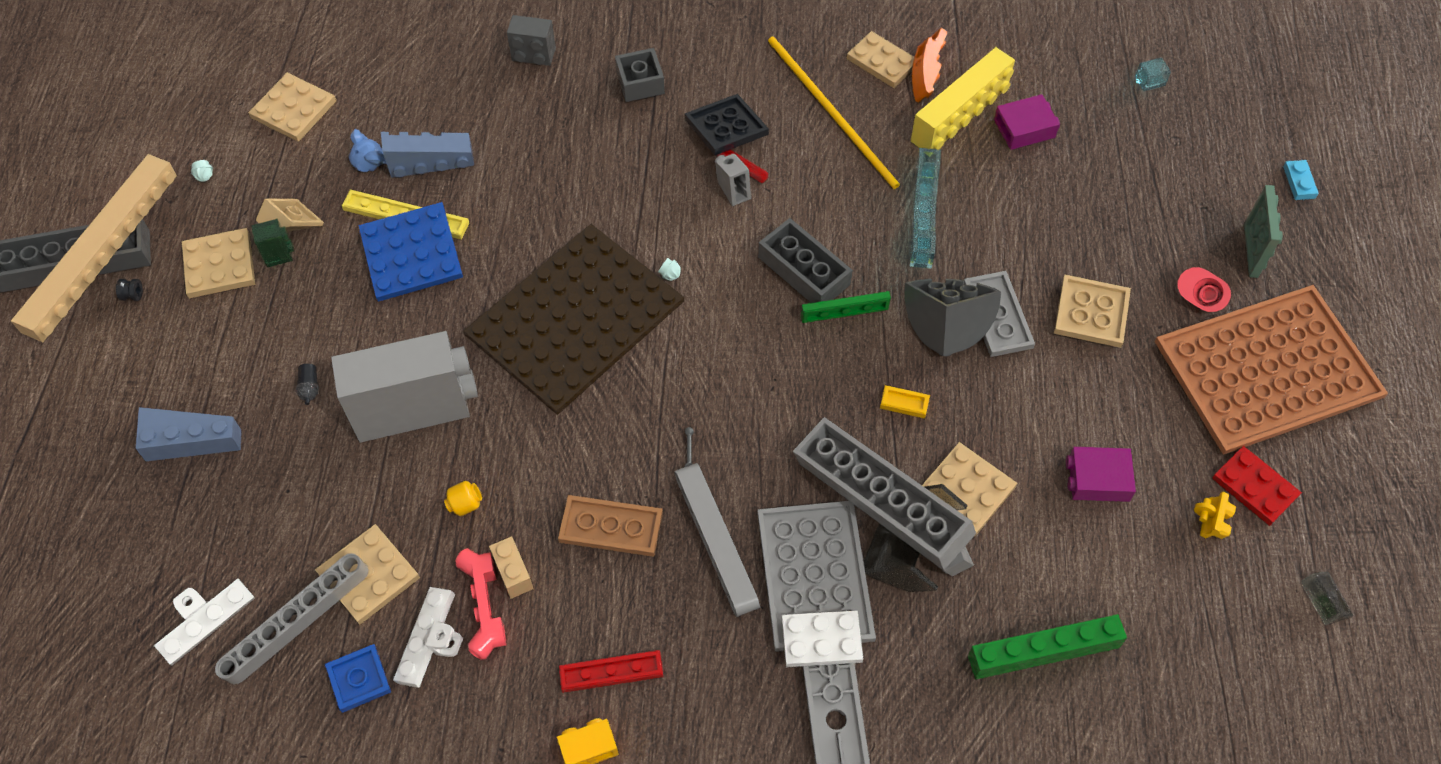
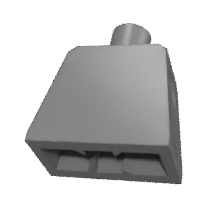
M735 154L718 156L715 159L717 181L731 205L735 206L750 200V177L747 166Z

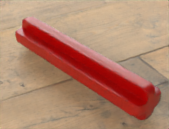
M732 150L717 155L728 156L735 154L749 169V176L761 183H764L768 178L767 171Z

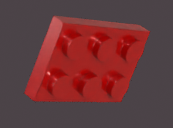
M1245 446L1212 477L1215 482L1269 526L1302 493Z

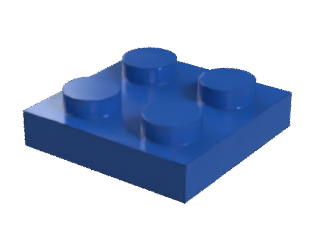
M374 644L325 664L339 709L342 713L391 693L384 668Z

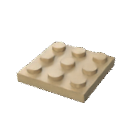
M286 73L248 113L252 119L299 142L337 100L335 95L292 74Z
M247 228L182 241L185 286L188 298L255 285L250 233Z
M1064 275L1054 334L1121 348L1124 342L1131 288Z
M959 442L922 486L972 520L976 536L1016 488L1017 482Z
M376 524L315 569L320 576L343 556L351 553L356 554L367 564V577L340 599V602L359 625L420 578L419 574ZM358 564L353 565L350 568V572H353ZM338 580L331 584L330 589L337 585Z

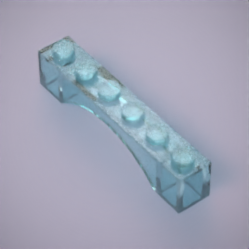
M919 149L910 266L932 268L935 256L936 200L941 150Z

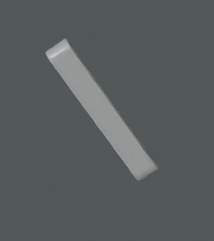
M698 463L674 471L679 488L735 616L738 617L759 609L758 597Z
M351 553L343 556L220 658L215 666L217 676L230 684L243 682L362 582L368 575L367 564L356 554ZM358 564L357 568L353 572H350V568L353 565ZM338 580L337 585L330 589L331 584ZM317 597L316 603L310 606L312 599ZM297 614L296 619L290 623L291 617ZM276 631V636L269 640L270 635ZM256 648L254 655L249 657L251 650ZM235 665L234 671L228 675L229 669Z

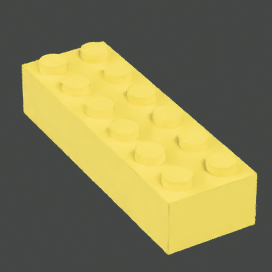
M995 47L915 114L911 142L929 155L933 151L939 150L947 139H952L961 127H966L975 115L979 116L988 104H993L1001 93L1004 94L1009 89V81L1014 72L1015 60Z

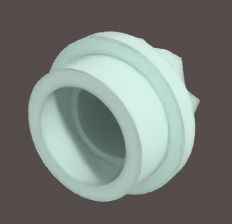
M199 160L192 163L191 174L198 181L205 182L210 179L213 168L209 165L208 161Z
M667 258L658 273L663 275V279L672 281L680 276V266L675 260L672 261Z

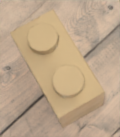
M512 536L489 546L510 599L534 589Z

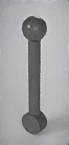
M691 427L685 429V434L687 435V463L684 467L692 465V435L694 430Z

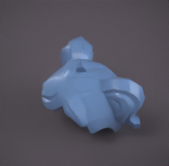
M354 129L350 137L354 143L349 154L351 165L357 168L358 171L368 172L374 171L382 164H386L381 146L377 142L367 139L358 129Z

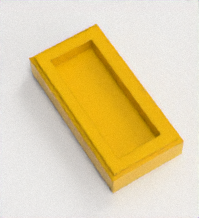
M885 385L880 409L925 419L930 395Z

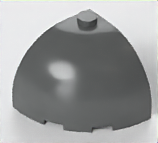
M921 279L905 282V305L910 323L920 340L939 355L950 356L953 353L970 348L988 332L999 310L1001 291L977 283L976 286L965 285V280L946 279L945 283L932 282V279Z

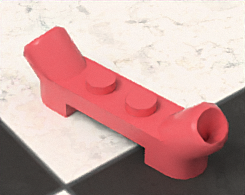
M467 548L458 554L455 561L456 567L474 578L475 584L470 586L472 597L477 599L478 607L474 608L476 622H481V627L468 643V650L472 655L483 660L487 659L494 648L506 646L507 643L501 617L492 618L487 582L497 580L492 554L489 552L478 555Z

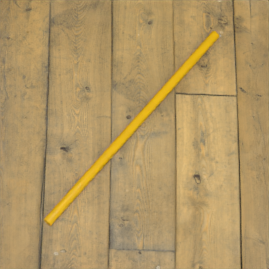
M774 36L770 37L768 43L893 189L898 188L900 183Z

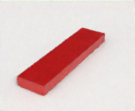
M660 650L559 665L562 693L664 677Z

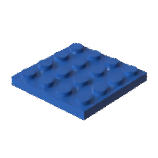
M442 202L359 225L378 302L463 278Z

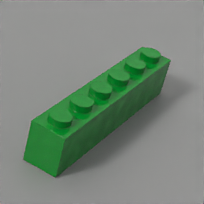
M1117 614L974 645L968 654L975 680L1118 649L1125 642L1127 636Z

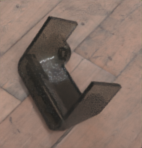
M943 484L924 486L954 509H967L968 505ZM879 523L863 562L865 574L907 592L937 591L938 588L923 572L915 568L920 553Z

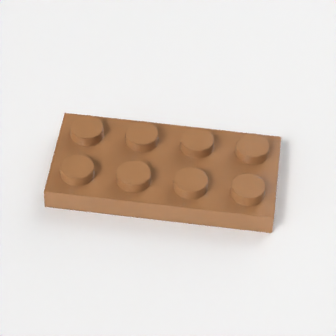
M568 495L558 541L559 543L654 557L663 509Z

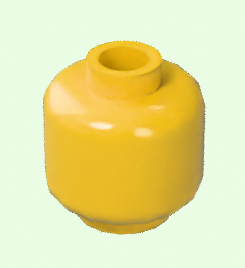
M463 481L447 490V499L444 500V503L449 512H454L458 516H464L479 508L482 495L475 483L471 484L468 481Z

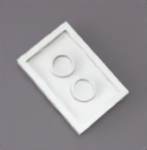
M858 611L782 615L786 667L863 662Z

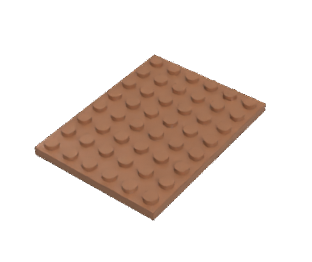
M1314 285L1158 336L1155 340V344L1223 455L1241 449L1243 446H1250L1383 399L1388 394Z

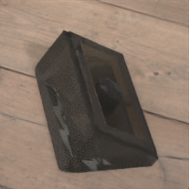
M1328 571L1313 573L1301 581L1302 586L1325 625L1353 616Z

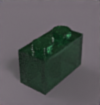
M278 219L251 225L254 242L267 268L293 261L291 253L295 251L293 242L289 239L286 227H281Z

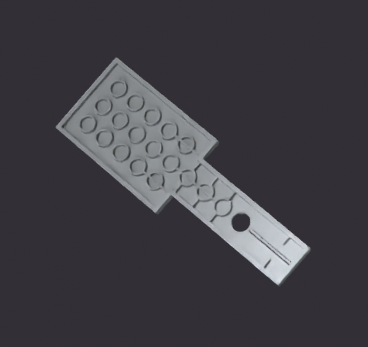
M850 501L758 509L757 514L775 652L784 651L782 615L858 611L861 643L875 642L876 636L854 504ZM855 664L802 666L815 763L870 764ZM839 711L845 716L846 725L842 729L834 730L827 725L826 717L830 712Z

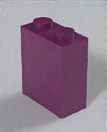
M1042 94L999 105L994 117V121L1010 150L1056 138L1058 128L1060 127L1058 117L1053 114L1050 103L1045 100Z
M1073 447L1070 455L1066 456V469L1070 470L1068 490L1072 491V500L1131 501L1136 488L1130 448Z

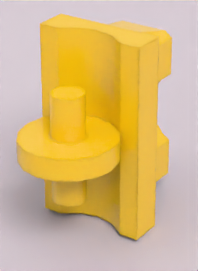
M1221 492L1218 497L1204 498L1203 503L1195 505L1194 512L1200 516L1199 520L1203 522L1200 536L1204 538L1215 536L1223 539L1230 535L1232 527L1223 522L1224 518L1229 519L1235 514L1236 506L1228 502L1229 494Z

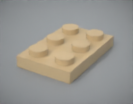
M872 31L847 53V60L892 88H895L912 72L914 57Z

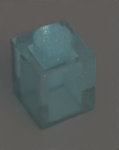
M1161 57L1140 63L1135 79L1143 91L1166 86L1171 71Z

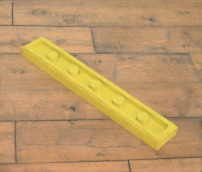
M354 190L349 191L342 204L344 211L376 219H383L422 208ZM446 213L452 237L462 240L469 225L468 218Z

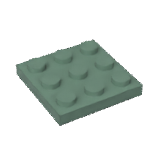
M1265 185L1244 223L1249 277L1258 278L1262 270L1266 269L1270 257H1273L1277 245L1281 244L1283 233L1279 230L1281 216L1280 213H1277L1278 195H1275V187L1272 185Z

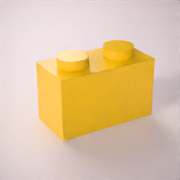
M598 718L591 720L585 727L580 729L576 727L564 730L562 735L557 736L565 764H595L619 755L607 719L602 720Z

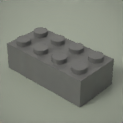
M791 218L787 219L759 242L758 258L811 303L833 300L851 285L853 270Z

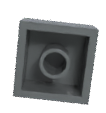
M512 15L507 30L512 61L550 66L556 50L552 20Z
M654 48L615 56L616 73L626 102L665 94L664 76Z

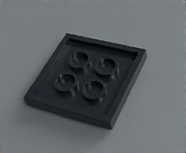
M738 94L684 113L685 121L714 155L769 135V128Z

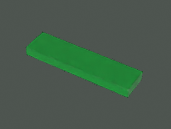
M889 291L802 304L801 320L802 323L889 310L891 296Z

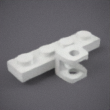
M239 579L235 580L208 603L197 591L187 588L173 600L175 608L185 621L154 646L172 666L248 605L255 597ZM193 600L191 605L186 606L187 601Z
M429 588L393 680L397 684L419 688L433 652L436 655L453 657L458 654L463 637L459 633L454 632L450 625L444 623L455 596L451 590ZM454 640V645L451 648H447L449 642Z

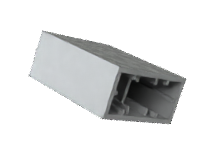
M447 331L331 357L337 398L360 443L470 417L467 399L478 397L472 370H470L465 347L452 349Z

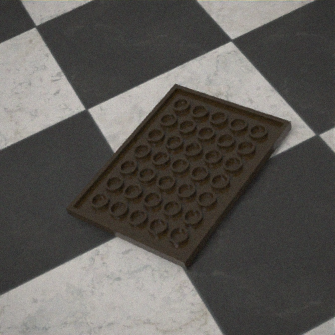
M590 224L463 331L467 338L558 415L684 302V296L598 228Z

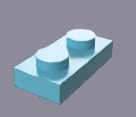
M1307 160L1286 161L1283 168L1294 199H1316L1319 193Z

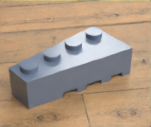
M381 132L382 152L391 178L474 166L469 133H441L440 136H434L430 132H421V136L408 135V132H399V135H389V132Z
M139 407L136 450L145 461L241 450V428L232 416Z

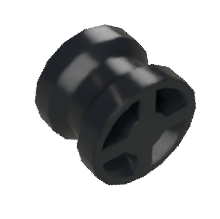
M119 279L116 284L117 298L120 301H126L127 299H132L133 301L141 300L143 295L142 282L139 279H132L131 281Z

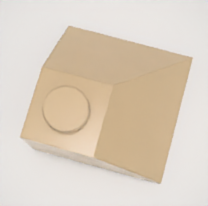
M265 199L256 218V221L269 233L323 226L324 223L298 199Z

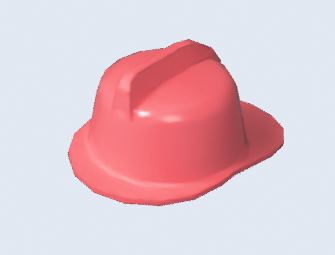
M1192 267L1185 270L1179 277L1178 290L1180 295L1201 310L1217 312L1228 305L1231 298V290L1228 284L1208 270Z

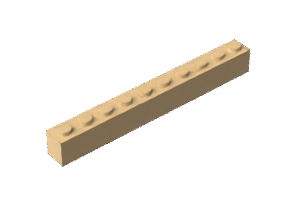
M149 154L143 159L13 317L11 322L20 333L40 342L46 340L62 318L67 315L74 303L82 296V293L90 283L95 280L102 268L108 264L114 253L135 230L143 217L148 214L155 202L160 199L167 187L173 183L177 175L170 162Z

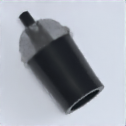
M309 363L301 364L298 367L297 386L295 387V393L301 400L305 401V405H309L310 401L314 400L319 393L317 367Z

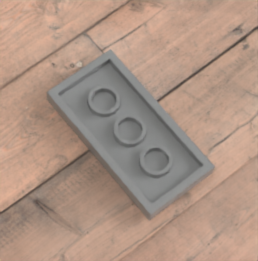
M1007 271L964 279L965 285L976 286L977 283L1001 291L997 316L991 328L983 337L990 357L1033 349L1035 342Z

